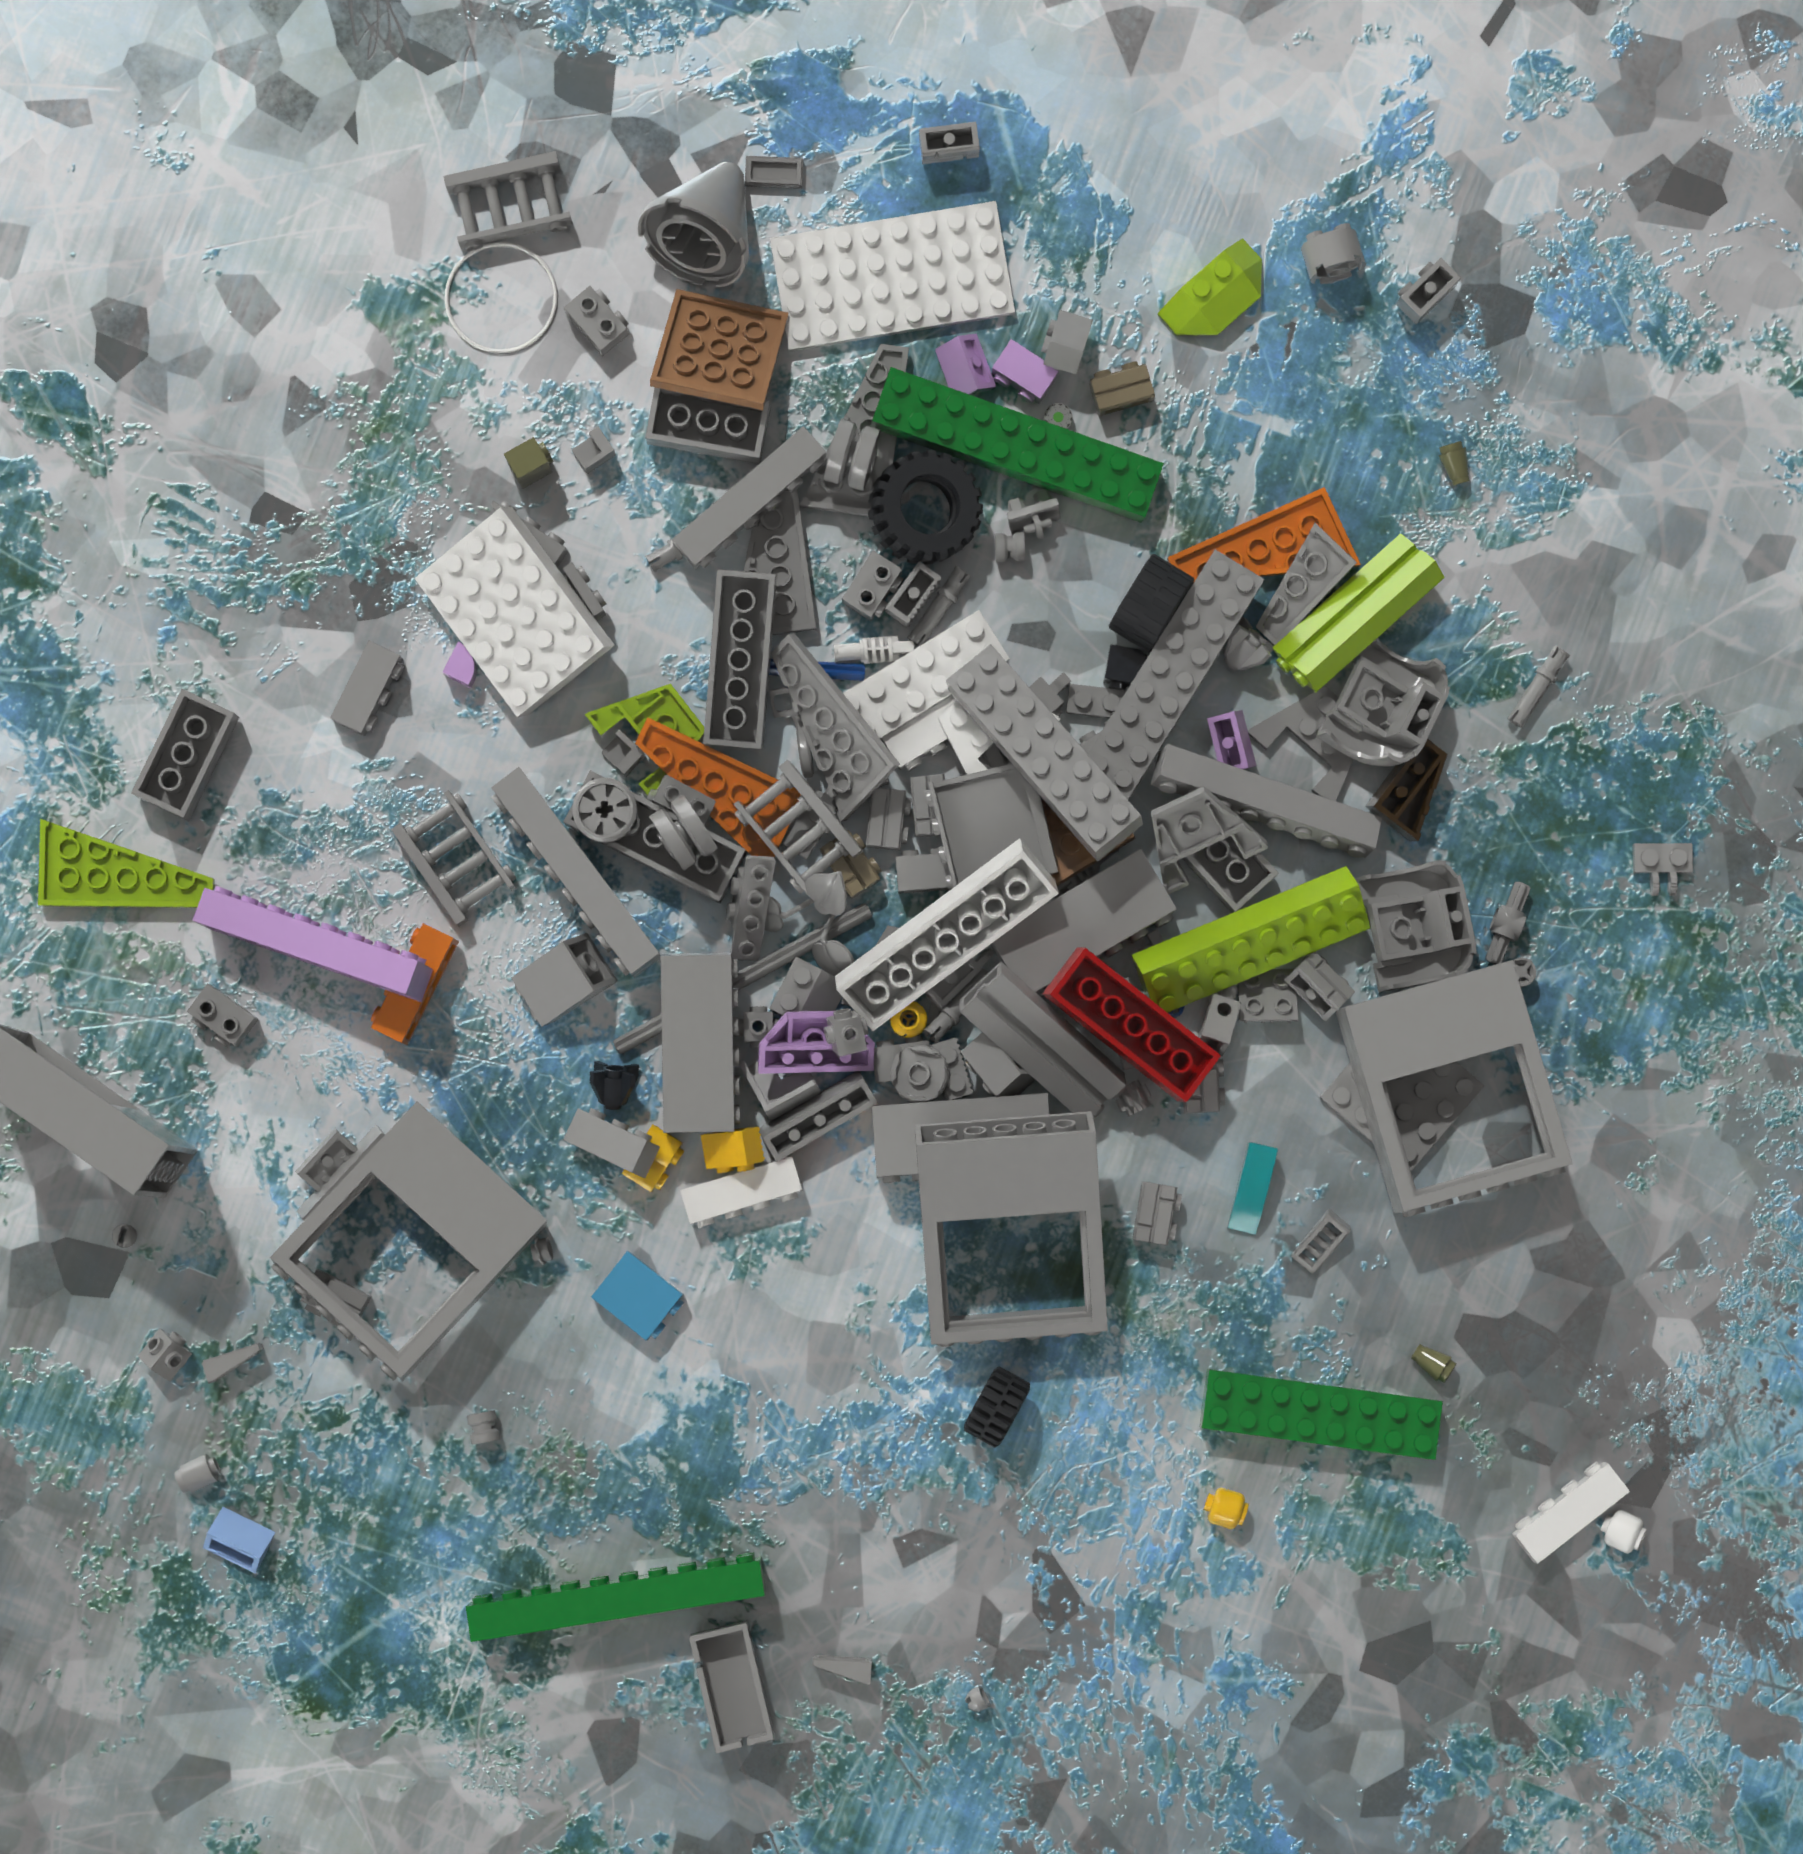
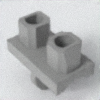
M1045 489L1036 492L1033 495L1035 504L1025 507L1022 498L1018 497L1009 500L1007 517L1011 534L1024 530L1025 535L1035 532L1038 539L1044 538L1043 529L1052 527V521L1061 519L1057 498H1052L1049 491Z

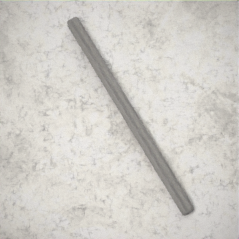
M863 903L834 919L827 935L828 941L870 919L872 913L867 904ZM826 924L739 971L738 978H732V988H738L739 991L792 962L795 957L799 958L812 951V946L815 943H822L821 935ZM661 1014L615 1039L613 1043L618 1053L624 1054L662 1033Z

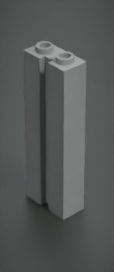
M1000 962L959 1000L960 1012L1072 1113L1092 1111V1116L1095 1118L1103 1111V1103L1107 1099L1109 1101L1112 1098L1116 1099L1124 1092L1126 1086L1125 1073L1004 963Z

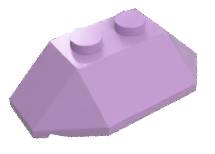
M835 1011L786 1012L759 1043L758 1073L874 1071L875 1043L868 1035H864L867 1050L839 1057L833 1052L832 1044L827 1043L824 1034V1027L828 1026L826 1017L834 1016L833 1012Z

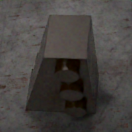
M1427 738L1424 747L1417 756L1405 763L1394 766L1365 807L1375 815L1382 817L1384 822L1407 840L1419 841L1420 831L1425 816L1428 815L1429 804L1434 789L1437 788L1448 754Z

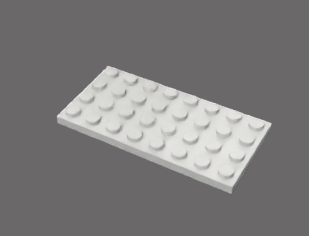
M996 201L770 238L781 308L783 312L789 313L785 328L789 352L1015 315Z

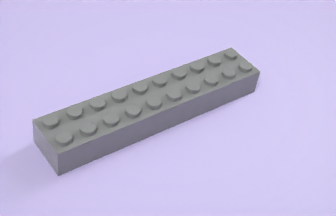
M1216 549L1088 752L1091 759L1128 801L1265 580Z

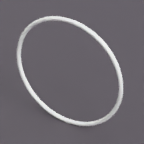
M509 242L484 244L480 249L468 252L454 266L445 288L446 313L454 330L468 344L491 353H511L524 349L536 342L549 328L557 308V287L553 274L547 264L530 249ZM490 247H513L530 254L546 270L553 288L552 311L543 329L530 341L509 349L488 348L470 340L456 325L449 307L450 285L458 268L473 254Z

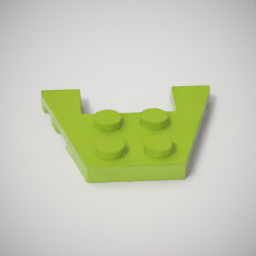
M671 683L585 714L600 735L604 734L623 718L627 719L639 735L647 717L696 741H699L704 733L703 724ZM659 767L641 781L639 785L648 796L651 789H658L663 777L667 774Z

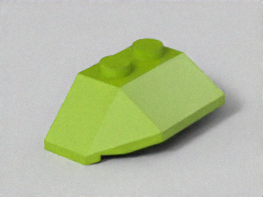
M1242 238L1223 250L1182 286L1157 315L1176 336L1219 335L1260 299L1262 259Z

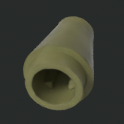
M1458 441L1439 447L1441 454L1438 456L1453 485L1470 481L1466 447H1463L1462 442Z
M1421 1344L1411 1357L1436 1382L1439 1379L1445 1383L1457 1364L1451 1360V1356L1426 1346L1424 1347Z

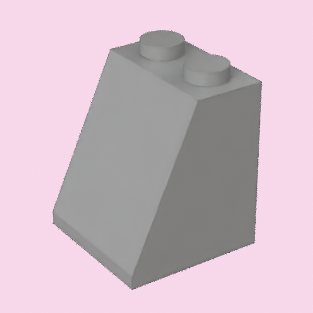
M588 933L561 942L511 977L515 984L516 992L525 999L530 1007L532 1017L542 1027L557 1021L618 982Z

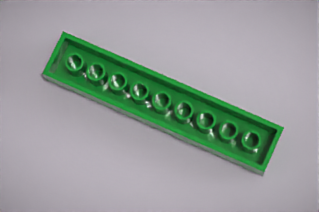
M890 367L870 427L880 429L884 433L941 453L949 454L955 458L1140 523L1146 517L1164 464Z
M754 1552L739 1554L735 1561L726 1562L725 1557L708 1559L707 1565L697 1566L696 1561L679 1564L677 1570L671 1571L667 1570V1566L650 1568L648 1574L638 1575V1571L620 1573L619 1579L609 1580V1575L592 1577L589 1580L590 1583L580 1585V1580L562 1582L560 1588L551 1589V1584L535 1586L531 1589L530 1593L522 1594V1589L504 1591L501 1594L502 1597L493 1598L492 1593L477 1595L466 1606L470 1641H481L762 1597L767 1592L762 1558L755 1557Z

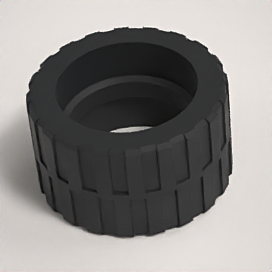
M1152 554L1118 607L1109 624V629L1143 650L1151 652L1194 582V577L1156 554Z

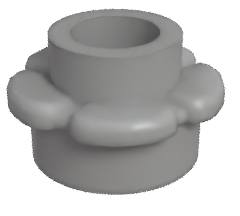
M536 1237V1243L530 1245L534 1261L539 1260L544 1265L546 1261L553 1260L552 1246L548 1237L542 1239Z

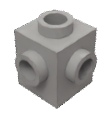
M765 1006L750 1007V1012H743V1019H738L739 1036H744V1043H750V1048H759V1043L779 1021V1018H774L773 1012H767V1007ZM756 1021H761L764 1024V1028L760 1032L753 1030V1024Z
M848 1008L833 1012L834 1016L826 1017L828 1026L824 1027L825 1038L828 1044H832L833 1052L839 1057L867 1050L864 1035H868V1027L864 1017L861 1018L859 1014Z
M159 1329L149 1339L138 1357L150 1370L171 1381L185 1365L192 1353L184 1346L187 1341L174 1331L168 1334Z

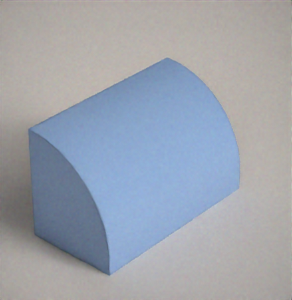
M222 1507L207 1532L203 1549L256 1574L271 1545L275 1532Z

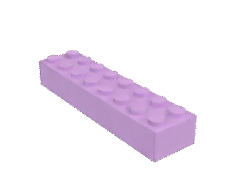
M218 886L215 887L214 891L204 888L192 920L210 930L422 1002L433 972L432 968L425 965L426 959L419 957V955L402 950L401 954H399V950L379 941H375L374 945H372L373 941L365 939L364 936L353 932H348L347 934L339 930V928L323 922L320 926V923L313 921L311 918L297 913L294 915L271 904L267 908V905L260 903L256 899L245 895L241 897L232 891Z

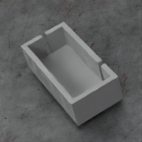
M748 1620L690 1634L689 1640L695 1663L703 1661V1664L698 1665L696 1670L716 1753L741 1748L743 1746L742 1738L747 1737L748 1746L774 1740L775 1734Z

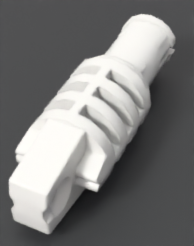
M898 636L862 638V640H859V643L833 644L835 662L861 660V663L864 664L894 662L900 658V655H906L914 650V642L898 641Z

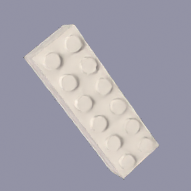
M978 610L843 694L882 741L884 736L950 697L952 694L948 690L946 680L990 644L1008 664L1010 658L982 613Z

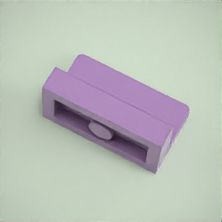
M977 333L957 336L936 348L935 352L949 388L971 395L973 393L989 391L996 387Z

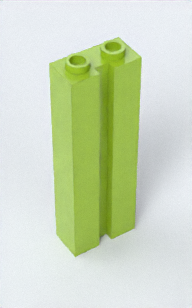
M1400 533L1272 647L1278 656V659L1275 660L1285 673L1291 671L1294 679L1303 688L1307 685L1317 692L1445 578L1436 560L1422 549L1418 550L1413 542Z

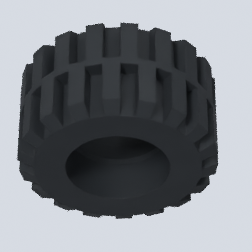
M1000 1366L994 1369L964 1424V1431L994 1448L999 1446L1030 1391V1383Z

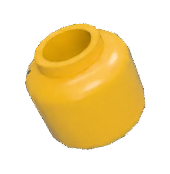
M913 1001L890 1018L891 1028L894 1033L902 1038L919 1036L926 1028L927 1013L922 1005ZM903 1018L907 1021L906 1025L903 1023ZM914 1020V1023L909 1026L910 1021Z
M1219 1487L1214 1495L1208 1493L1203 1510L1208 1511V1521L1210 1523L1233 1530L1237 1525H1243L1249 1503L1245 1502L1243 1494Z

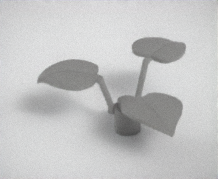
M841 871L826 874L817 873L809 876L806 879L805 887L810 899L787 912H781L780 903L770 896L764 930L769 932L780 931L784 926L782 919H786L814 903L819 913L823 915L829 914L830 916L821 935L822 943L817 942L812 946L813 957L825 972L834 977L854 962L852 954L845 945L836 940L828 941L827 939L835 916L843 914L847 907V891Z

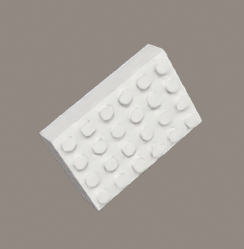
M500 507L414 578L517 717L531 714L615 646L513 507Z

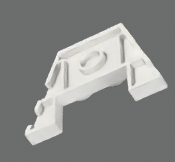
M956 700L938 720L966 775L988 770L978 759L994 742ZM1053 714L1058 721H1060V718L1057 715Z

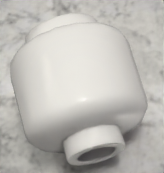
M1618 1510L1613 1517L1607 1515L1601 1527V1531L1605 1532V1544L1627 1554L1634 1549L1639 1550L1647 1529L1643 1528L1644 1522L1641 1518L1624 1510Z

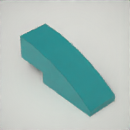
M1248 1142L1227 1228L1256 1235L1275 1165L1277 1148Z

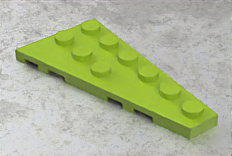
M40 819L38 906L197 908L204 888L215 890L214 878Z

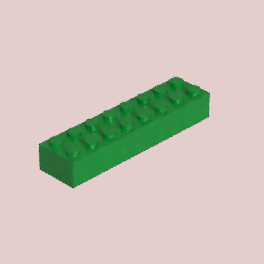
M1207 1369L1199 1427L1436 1460L1443 1401Z

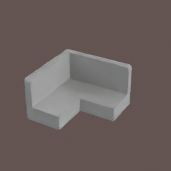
M744 1061L739 1064L770 1121L821 1094L811 1073H793L781 1080L778 1073L759 1074L758 1061L748 1067Z

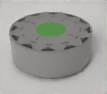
M1063 403L1050 405L1044 413V421L1066 429H1069L1072 424V411Z

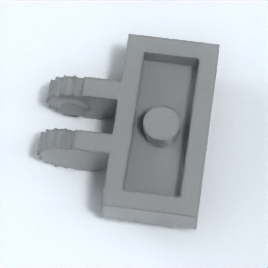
M1634 843L1632 845L1633 873H1650L1651 896L1659 895L1660 883L1658 873H1668V894L1676 896L1678 890L1677 873L1693 872L1692 843Z

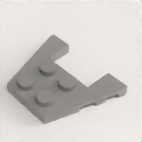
M1324 686L1317 692L1311 693L1250 728L1248 734L1267 750L1284 729L1287 728L1331 767L1312 791L1316 795L1336 801L1354 759L1316 737L1327 712L1333 710L1339 698L1327 686Z
M1204 786L1151 811L1162 882L1168 895L1189 885V879L1178 860L1218 841L1232 836L1244 859L1268 849L1266 839Z

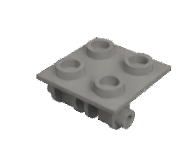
M1272 969L1238 983L1239 1002H1241L1238 1020L1240 1022L1244 1021V1023L1248 1021H1261V1023H1265V1021H1270V1023H1274V1021H1287L1288 1023L1298 1021L1297 993L1284 980L1294 969Z

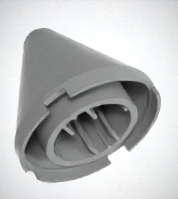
M722 162L656 198L646 206L638 222L639 237L644 235L648 243L645 250L658 265L670 274L699 286H703L705 281L717 282V287H723L734 283L740 278L749 260L744 174L737 164Z

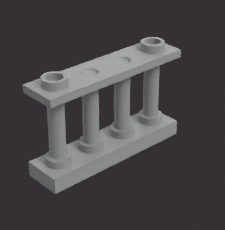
M556 151L443 176L448 194L454 193L459 201L466 235L457 236L461 249L466 248L468 251L482 248L485 243L548 229L551 232H559L567 229V225L573 224L570 212L561 213L553 179L555 170L560 169ZM538 174V177L542 178L550 216L533 220L525 180H527L528 176ZM510 181V183L514 184L522 222L505 226L497 187L501 182ZM482 187L486 191L494 226L493 229L477 232L469 198L471 189Z
M786 760L779 766L783 772L779 776L781 779L747 807L740 801L734 803V806L738 809L734 814L745 827L748 824L752 826L793 877L790 880L793 887L800 894L805 891L808 895L805 882L809 876L822 873L843 855L846 857L850 854L853 858H856L863 852V849L791 761ZM795 787L801 794L798 798L799 801L764 830L753 816L784 790ZM813 809L820 817L816 821L817 824L782 852L773 842L772 838L806 810L809 812ZM832 832L838 839L834 843L836 846L800 875L790 861L822 834Z
M447 790L444 794L449 803L412 828L411 826L405 828L399 823L391 831L452 920L460 927L469 921L465 916L469 907L504 883H506L511 891L514 890L516 886L512 881L517 878L507 864L503 867L463 811L468 806L459 793L453 796ZM457 812L466 826L430 851L424 850L421 852L416 844L420 840L418 837ZM473 835L482 850L446 875L442 873L438 876L432 868L436 864L435 861ZM489 859L498 871V874L462 899L458 897L454 900L448 891L452 888L451 885Z

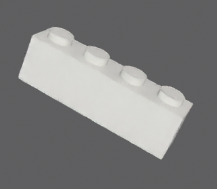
M953 695L882 738V742L900 763L898 766L900 771L904 768L910 771L923 763L921 758L931 752L932 756H935L947 748L945 743L949 740L938 718L956 701Z
M792 1156L778 1162L775 1161L755 1167L752 1170L742 1171L680 1190L690 1224L697 1223L698 1228L715 1223L713 1218L725 1214L726 1219L743 1215L741 1210L743 1208L753 1206L754 1211L769 1207L771 1206L769 1201L776 1198H781L782 1202L799 1198L797 1192L803 1191Z
M1593 1463L1584 1471L1586 1476L1580 1481H1570L1561 1489L1562 1495L1555 1500L1552 1498L1547 1499L1538 1507L1539 1513L1532 1518L1526 1516L1515 1525L1517 1530L1512 1535L1533 1562L1537 1564L1630 1492L1608 1463Z

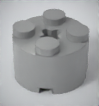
M1349 223L1340 224L1334 230L1325 233L1320 230L1311 232L1306 235L1307 242L1301 247L1310 281L1314 284L1316 279H1319L1321 284H1330L1347 279L1352 276L1351 270L1358 267L1360 272L1366 266L1357 233L1354 229H1351Z

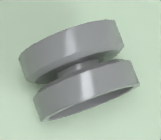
M841 418L831 446L824 480L839 484L843 480L847 468H849V487L864 491L876 461L880 429L865 426L860 433L858 442H856V423Z
M682 795L671 802V809L676 815L677 821L673 822L669 814L663 809L653 813L649 818L657 829V836L670 856L675 857L684 871L696 863V857L689 845L694 843L697 850L703 856L711 854L718 847L686 797Z

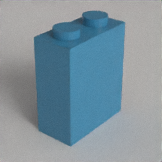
M630 1251L624 1254L591 1296V1298L646 1341L650 1337L656 1339L666 1327L662 1321L669 1313L674 1316L684 1304L681 1300L684 1294Z

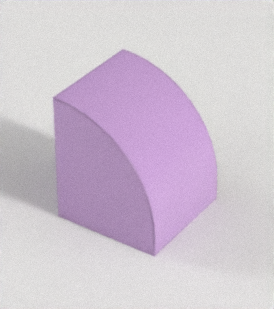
M458 641L443 673L445 676L471 689L477 675L476 662L465 646Z

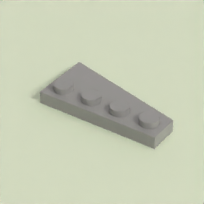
M1316 523L1311 528L1281 584L1256 625V628L1274 645L1293 630L1357 563Z

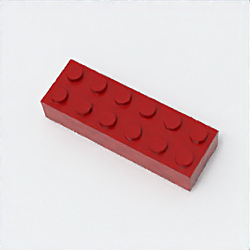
M1077 947L1042 993V995L1176 1101L1187 1102L1221 1057L1218 1052L1085 947Z

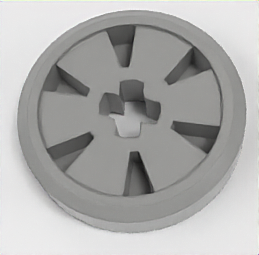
M598 778L589 781L577 792L573 801L572 813L575 824L583 835L596 842L610 843L623 838L631 831L637 818V803L630 789L622 782L612 778ZM604 802L608 803V807H613V812L608 813V818H602L601 813L597 814V809L602 808V803Z

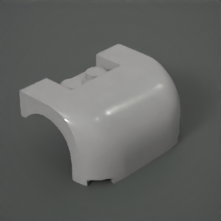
M1377 638L1353 659L1354 667L1333 710L1327 712L1316 737L1354 760L1365 764L1387 767L1405 763L1419 754L1448 697L1450 687H1448V677L1445 672L1446 666L1440 660L1434 658L1429 661H1414L1404 658L1389 650Z
M1436 860L1411 868L1355 878L1361 891L1364 906L1367 907L1378 962L1373 964L1378 992L1427 984L1468 972L1473 956L1476 954V941L1462 878L1460 875L1457 876L1454 870L1446 864V861Z

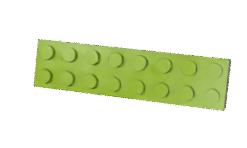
M1344 866L1134 953L1132 958L1144 995L1168 1013L1370 929V924L1359 885L1347 866Z

